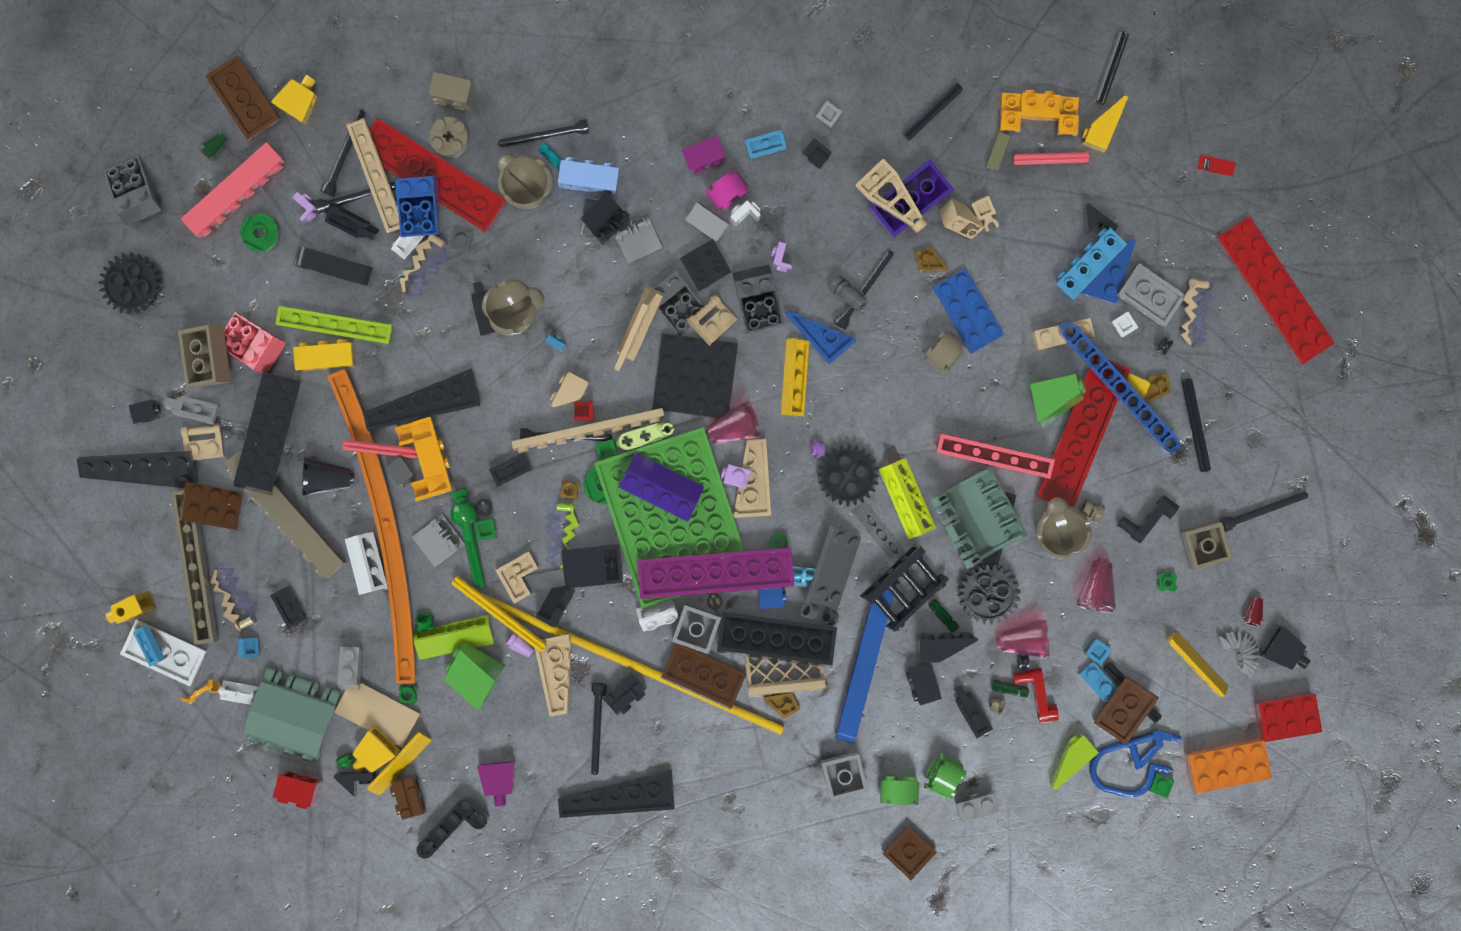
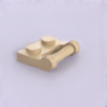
M713 295L702 309L687 319V322L710 346L738 319L721 303L718 296ZM715 307L718 312L702 326L699 321Z
M221 423L195 428L181 427L184 451H192L193 461L225 457ZM215 433L216 438L199 441L190 440V436Z

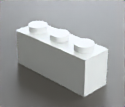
M369 532L345 539L359 595L387 588L374 533Z

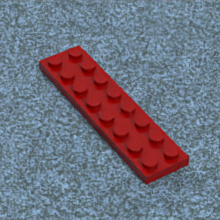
M376 118L370 128V132L383 167L401 179L438 176L440 204L487 233L507 200L379 118Z
M1250 216L1217 237V240L1301 365L1335 344Z
M1096 354L1093 356L1091 364L1097 362L1098 356ZM1108 360L1126 380L1131 369ZM1088 368L1084 378L1086 393H1083L1084 399L1073 406L1052 456L1055 462L1051 479L1044 477L1037 493V497L1046 501L1060 497L1066 500L1070 506L1075 507L1118 401L1090 368ZM1109 368L1103 371L1104 378L1110 375L1111 371ZM1119 382L1116 385L1115 390L1117 392L1122 390L1123 383Z

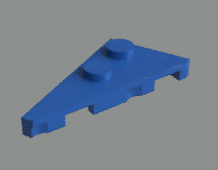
M1130 239L1128 244L1087 285L1081 294L1116 305L1119 299L1117 294L1122 288L1136 240Z
M790 311L785 313L788 319L828 365L857 341L853 337L839 333L837 330H832L797 313Z

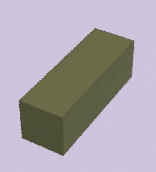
M1002 132L998 133L986 165L987 168L998 171L1010 135Z

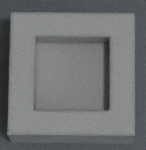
M826 101L816 115V118L832 128L842 114V111Z

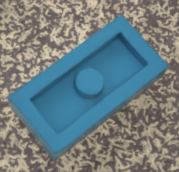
M782 130L745 140L750 160L787 149Z
M145 625L133 632L149 667L165 659L163 651L158 646L149 625Z
M1093 661L1079 673V676L1105 703L1117 689L1113 682Z

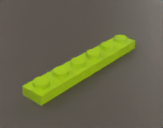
M278 306L275 323L278 326L390 344L393 325L282 306Z

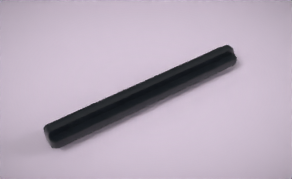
M1191 378L1182 380V387L1199 468L1201 472H1208L1211 470L1193 380Z

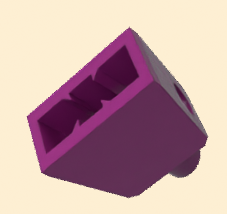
M516 761L485 763L477 766L484 795L494 796L495 806H505V795L512 794L514 791Z

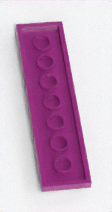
M791 548L637 560L640 599L795 586Z

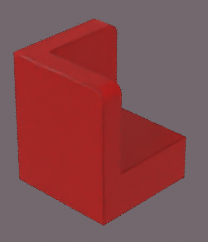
M574 402V421H594V402Z

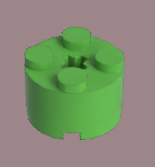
M940 754L941 758L939 760L935 759L927 772L926 778L929 781L928 784L924 782V788L945 799H953L957 793L956 787L959 781L962 782L965 778L966 771L963 770V764L944 754Z
M884 777V780H881L880 804H885L887 800V804L912 805L913 801V805H919V782H917V778L903 777V781H898V777Z

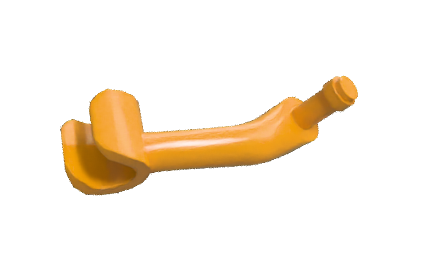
M210 679L207 685L195 690L189 698L181 696L180 700L192 704L199 695L207 690L211 693L219 692L220 681L213 684V680Z

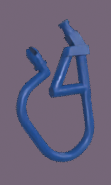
M1156 729L1152 733L1130 739L1126 745L1120 742L1100 749L1099 753L1093 757L1090 765V776L1093 783L1101 791L1123 797L1135 798L1145 794L1153 783L1155 771L1169 775L1173 774V772H1168V769L1173 771L1174 769L1160 763L1150 764L1145 784L1136 791H1127L1107 786L1099 780L1097 765L1100 758L1107 753L1129 747L1135 769H1141L1164 746L1163 740L1180 743L1181 736ZM1154 740L1155 744L1140 759L1136 745Z

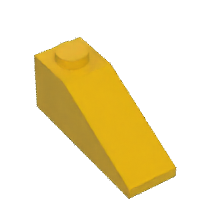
M1128 96L1122 97L1092 123L1089 128H1085L1081 137L1084 139L1083 145L1103 153L1107 150Z

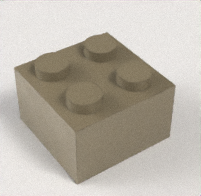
M433 72L428 95L436 105L446 107L448 104L454 106L456 110L465 111V108L471 109L476 87L471 80Z
M1215 522L1181 532L1191 569L1196 570L1232 560L1222 522Z

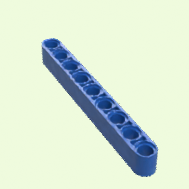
M1069 321L1061 323L1058 328L1060 336L1158 445L1168 452L1178 450L1180 446L1178 437L1080 328ZM1068 326H1072L1073 332L1071 335L1066 336L1065 329ZM1084 340L1085 347L1079 350L1077 345L1079 341ZM1097 354V362L1091 364V356ZM1109 368L1111 373L1108 377L1104 378L1103 371ZM1119 382H1122L1123 388L1117 392L1115 387ZM1135 396V403L1128 405V399ZM1147 410L1148 416L1145 419H1141V413ZM1160 424L1159 432L1154 433L1153 427ZM1172 438V445L1166 447L1167 439Z
M886 590L881 595V599L891 608L894 595L889 590ZM872 603L869 607L835 738L850 743H855L888 619L875 603Z

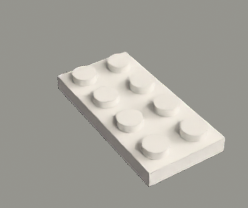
M136 619L120 655L183 684L192 686L207 650ZM145 625H149L153 631L155 640L162 649L165 658L149 667L133 634L134 631Z

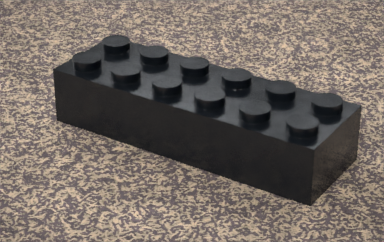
M266 372L262 373L233 482L235 487L273 495L301 389V381Z
M722 612L717 652L832 668L837 627Z

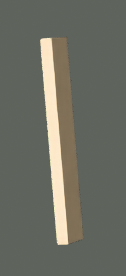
M363 118L347 124L346 126L386 232L389 234L400 229L397 201L367 121Z

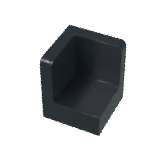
M813 139L803 151L802 157L816 168L821 169L832 152L816 139Z

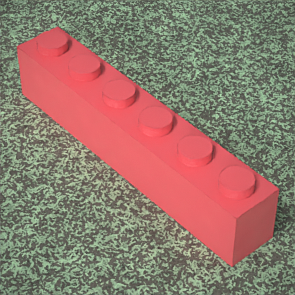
M266 142L185 214L181 220L195 236L199 238L202 236L206 237L212 232L211 228L215 224H221L230 211L234 212L240 207V202L243 199L250 198L259 185H265L269 181L268 177L271 174L278 173L284 167L285 161Z
M941 433L937 453L1051 479L1055 462L1054 458Z

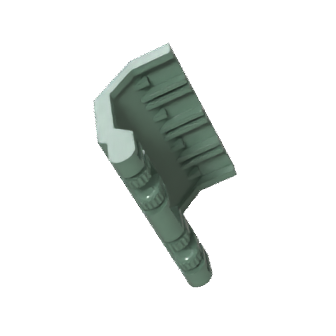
M992 467L977 473L930 500L934 508L941 505V507L935 510L937 514L945 511L947 517L941 522L943 525L950 522L944 528L951 541L960 540L953 544L954 547H964L965 552L961 553L960 558L962 560L969 557L963 561L966 569L975 566L995 551L1027 536Z
M268 667L248 713L244 729L246 740L254 744L258 742L263 743L265 747L276 750V748L281 749L284 754L294 756V754L301 756V759L307 762H318L321 742L341 696V691L333 688L330 694L331 687L327 686L322 698L319 699L315 697L319 690V683L315 682L313 685V681L299 676L295 678V675L290 674L284 687L279 685L283 677V671L278 670L277 672V669Z

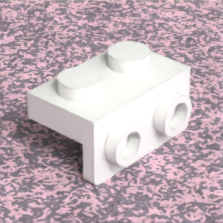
M746 201L742 206L738 204L731 211L730 221L737 226L749 213L758 221L761 216L760 208L754 202L750 204Z
M673 599L644 609L642 607L636 609L643 632L654 630L658 626L671 624L675 620L680 619Z

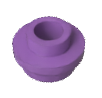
M818 439L814 440L813 444L810 445V453L814 455L815 459H819L825 454L824 442Z

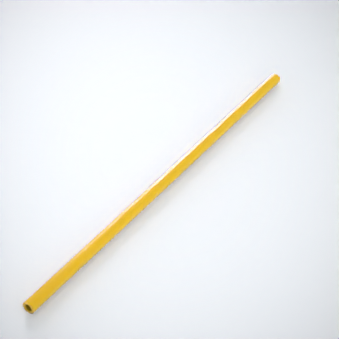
M481 593L508 615L555 636L571 634V643L779 735L783 732L785 726L733 704L731 710L661 679L663 673L563 628L558 626L554 628L529 613Z

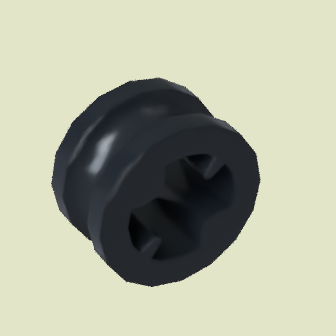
M1165 336L1159 343L1156 351H1161L1162 355L1165 356L1174 341H1168Z
M487 499L478 500L475 504L477 514L481 516L489 515L493 509L492 503ZM481 502L489 505L486 513H483V510H479Z
M1018 654V671L1023 669L1029 671L1028 654L1025 656Z

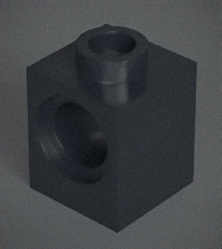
M155 400L128 405L133 424L139 425L160 419L161 408Z

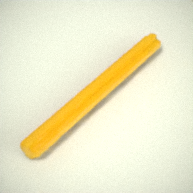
M459 576L453 579L452 585L539 652L546 648L547 644Z

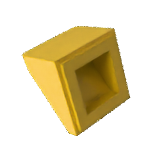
M1129 373L1126 381L1144 400L1150 382Z

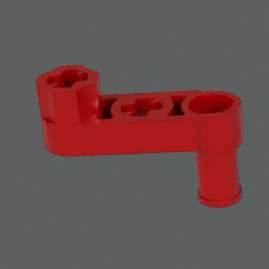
M1042 668L1030 669L1028 672L1013 673L1014 685L1033 684L1039 723L1059 721L1057 705H1047Z

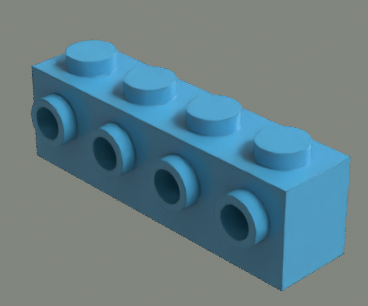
M1112 227L1109 229L1104 228L1097 235L1099 237L1098 241L1095 244L1091 242L1084 249L1086 253L1081 258L1077 256L1071 262L1073 267L1068 272L1064 270L1057 277L1059 279L1057 285L1073 300L1128 244Z

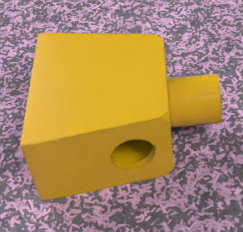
M308 75L304 77L300 84L292 79L277 94L272 103L306 125L317 100V95L310 91L316 81Z
M147 591L111 605L112 611L106 613V618L109 623L116 621L119 624L156 609L150 592Z
M373 725L353 752V756L357 760L352 766L357 772H361L365 767L370 772H374L392 760L400 749Z

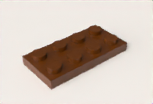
M238 55L205 76L248 141L280 121V118Z
M676 643L661 679L731 710L747 674Z

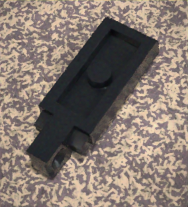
M334 203L330 205L325 218L326 223L356 238L367 237L374 240L377 237L379 229L370 225L369 221Z
M481 281L473 283L475 293L471 294V300L480 336L497 333L491 327L489 318L482 310L483 298L488 290H483Z
M962 686L955 688L954 690L959 699L955 700L957 706L975 737L979 738L993 730L971 692L966 694Z

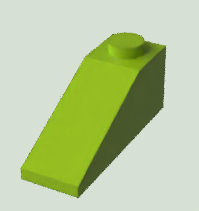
M1075 734L1068 740L1069 744L1065 748L1050 785L1055 791L1099 753L1082 734Z

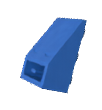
M438 176L395 179L400 237L438 235L440 207Z

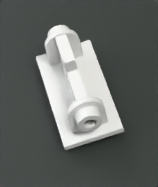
M424 236L399 237L392 244L393 247L391 249L405 260Z
M223 680L222 687L219 688L220 699L252 705L259 686Z

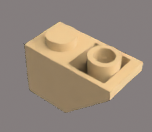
M951 199L939 210L944 227L970 239H973L985 228L974 213L965 204L957 200Z
M570 372L567 375L563 374L559 381L561 385L559 391H554L550 398L551 406L557 408L580 401L590 383Z

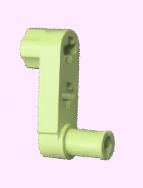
M670 423L652 424L618 435L615 445L623 451L662 440L671 435L674 428L671 429L673 425ZM642 431L649 434V437L646 438L648 439L647 441L640 438ZM628 439L629 443L627 445L622 444V440Z

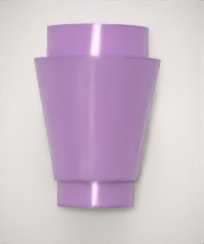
M512 632L505 642L509 649L527 658L535 649L515 632Z

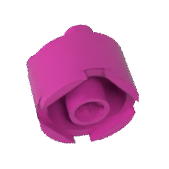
M735 167L731 169L732 174L729 172L725 173L711 184L710 187L712 189L710 191L708 189L704 190L718 209L722 208L725 210L733 203L731 199L735 196L740 198L748 191L746 188L748 184Z

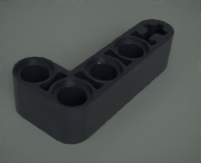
M302 246L297 248L293 265L296 267L313 270L364 286H368L373 269L360 263Z
M471 797L461 798L418 844L416 849L418 856L424 859L431 857L464 820L475 829L484 828L489 821L488 813ZM462 802L470 804L469 811H464L461 808ZM476 815L484 817L485 821L483 824L476 823ZM449 816L456 817V825L449 824ZM436 830H441L444 833L443 839L436 838ZM432 841L434 844L429 848V851L424 852V846H427Z

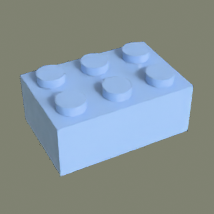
M566 157L565 160H561L558 188L604 194L607 191L610 195H615L619 168H616L615 164L604 163V166L596 165L595 161L585 160L584 163L577 162L575 158Z

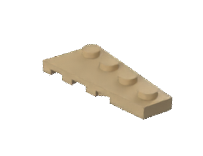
M766 439L747 440L742 468L751 470L746 489L738 488L733 517L771 516Z
M571 634L541 639L547 646L542 652H539L537 649H535L549 717L569 713Z

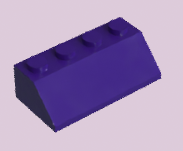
M931 159L902 181L921 215L954 190ZM893 188L882 198L892 201L897 196L896 189ZM902 198L894 204V208L901 214H906L910 211L909 205ZM875 204L869 208L871 214L893 238L909 226Z
M635 453L618 488L688 522L699 501L704 486Z

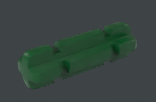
M936 599L930 602V609L936 612L937 617L944 625H947L950 632H955L959 628L956 621L952 620L953 618L940 606L941 604Z
M993 680L991 689L993 691H1001L1004 694L1013 696L1019 695L1025 699L1029 695V688L1021 686L1020 688L1019 685L1006 682L1001 683L998 680Z

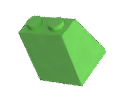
M1076 374L1030 384L1037 420L1043 427L1083 400V393H1086L1084 381H1082V378L1079 379Z
M465 642L462 648L457 647L452 657L455 660L453 663L450 662L445 669L447 675L444 681L475 709L480 710L493 690L505 664Z

